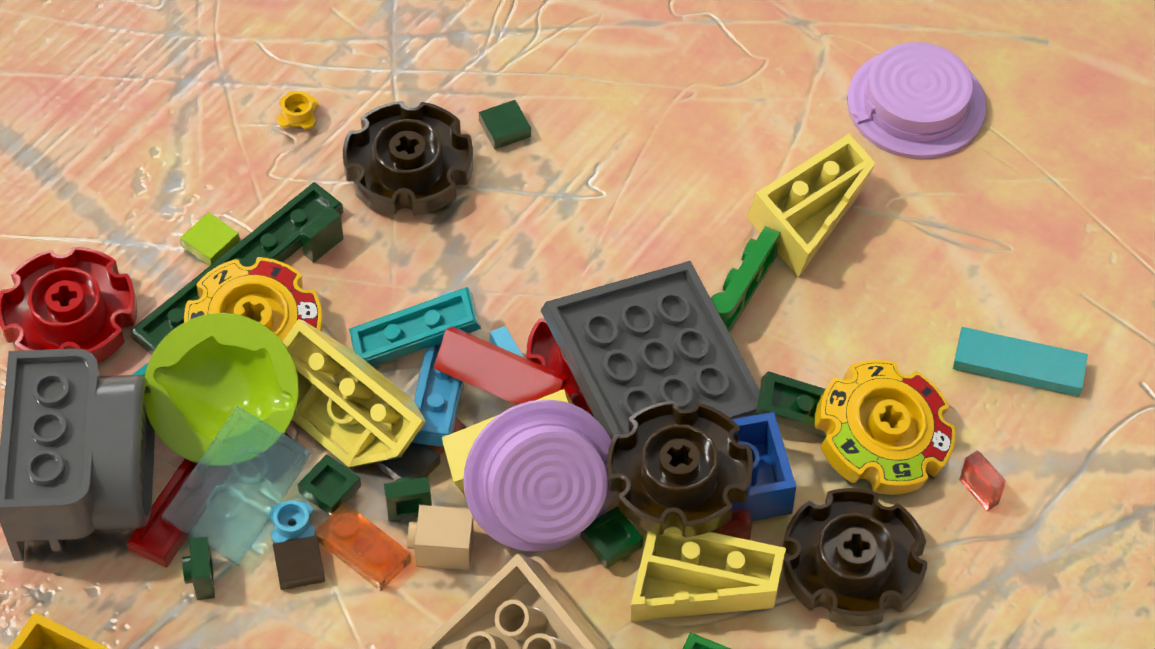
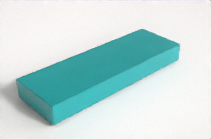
M465 287L349 328L354 352L374 367L442 343L446 329L451 326L466 333H471L481 329L472 292L469 287Z
M961 327L953 369L1080 397L1088 354Z

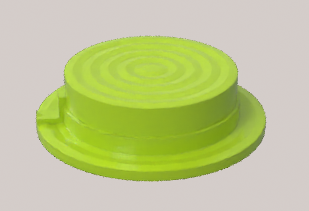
M213 313L198 316L184 322L172 330L159 343L148 362L145 372V378L150 385L151 393H144L147 416L154 431L175 453L201 465L212 467L235 466L263 455L285 434L297 408L299 395L298 375L288 349L276 334L266 326L242 315Z

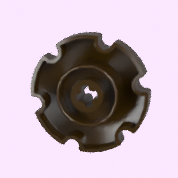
M403 101L379 106L361 117L362 129L349 131L344 141L343 165L346 180L354 181L355 194L362 202L373 209L387 214L395 215L402 208L410 209L415 216L439 210L456 199V186L467 185L473 172V145L470 135L461 134L460 120L455 115L431 103L421 102L415 108L406 107Z
M677 401L660 402L643 408L629 417V433L615 434L607 454L608 486L611 491L622 492L619 494V509L633 523L647 531L662 535L667 528L677 527L682 531L683 537H692L711 532L731 520V503H744L751 489L753 458L750 446L738 444L739 426L721 411L702 403H696L694 408L690 410H683L678 407Z
M858 488L828 491L825 504L816 505L808 501L802 505L791 518L785 532L783 547L786 548L785 553L791 556L785 558L783 573L790 590L808 610H813L816 607L828 609L830 612L829 620L837 624L870 626L882 623L885 609L892 608L901 613L913 603L919 594L925 578L928 563L918 557L923 555L926 545V539L921 527L915 518L900 504L896 503L891 507L880 504L878 501L879 493Z

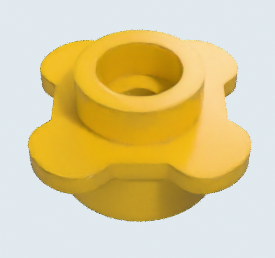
M292 91L280 99L281 114L276 118L277 124L280 127L288 128L292 126L311 129L316 125L314 112L319 107V102L315 97L303 91Z

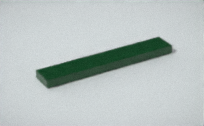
M313 182L130 330L132 339L152 355L159 343L172 330L184 323L186 303L189 300L195 301L200 299L197 283L208 272L221 264L235 259L239 260L240 264L245 267L254 265L258 257L284 262L302 247L300 229L327 208L332 207L339 214L344 213L343 204L317 183Z

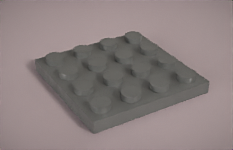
M691 261L545 302L540 310L595 419L603 426L611 440L617 433H629V417L643 408L660 402L677 401L678 407L683 410H690L694 408L696 403H702L721 411L731 419L756 415L760 390Z

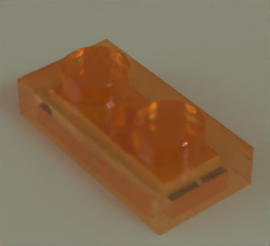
M346 502L314 531L318 542L379 591H382L411 562V553Z

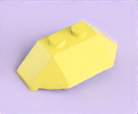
M298 319L283 340V344L293 359L298 375L299 395L297 408L292 420L349 468L401 457L426 422L414 400L353 350L305 321Z

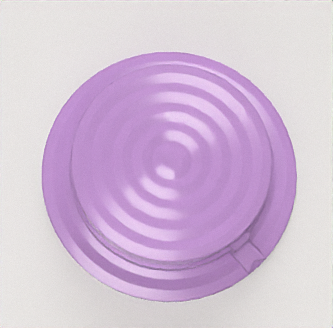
M923 42L896 45L865 62L854 74L847 96L850 117L858 131L869 142L888 153L911 159L940 158L961 150L977 136L986 114V99L983 89L964 62L954 53L943 47Z
M534 400L513 406L502 412L480 432L466 459L463 486L465 499L472 516L478 525L494 540L518 550L546 551L562 547L580 538L582 531L596 518L606 512L615 492L609 489L607 478V454L611 443L608 433L591 414L578 406L564 401Z

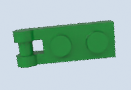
M767 226L764 227L757 240L751 238L748 241L742 254L741 260L743 262L738 270L732 268L723 285L724 292L716 293L711 297L729 333L777 257L780 232Z

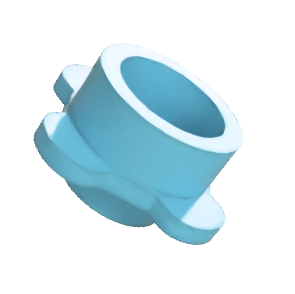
M288 500L272 507L269 511V518L274 522V530L271 533L272 541L279 543L315 536V528L310 522V517L313 514L312 506L307 502ZM295 521L296 525L289 526L288 523Z

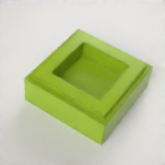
M208 212L180 237L183 248L210 266L239 243L240 237L237 231Z

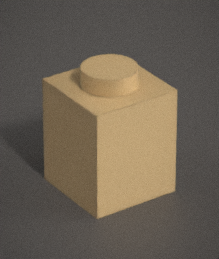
M419 505L417 522H409L407 548L415 549L416 566L470 570L474 539V517L470 510L466 508Z

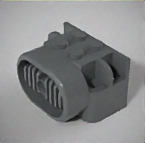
M83 349L8 352L0 440V524L14 561L24 560L25 541L49 540L53 552L63 551L66 539L86 537L93 533L95 529H141L147 525L152 506L155 431L147 416L144 393H151V389L144 376H101L97 359L92 353Z

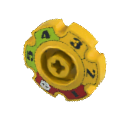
M258 257L256 263L250 267L242 266L239 260L235 259L219 265L201 278L197 283L200 299L187 301L184 322L198 316L213 313L242 315L263 324L283 342L298 319L305 321L322 332V310L316 291L314 289H301L303 282L302 274L283 262Z
M867 360L850 365L843 376L844 380L838 377H834L817 404L815 428L826 433L827 437L820 448L827 461L841 476L853 484L859 479H865L872 484L874 492L886 495H900L916 491L928 479L927 474L933 477L937 476L951 456L956 431L955 426L946 422L943 418V415L949 408L947 400L928 378L918 371H914L911 375L902 374L897 368V363L893 361Z

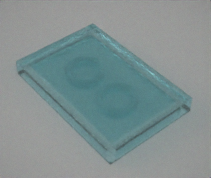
M237 405L163 513L162 518L192 538L208 536L211 550L239 566L272 517L275 508L282 502L311 458L312 452Z

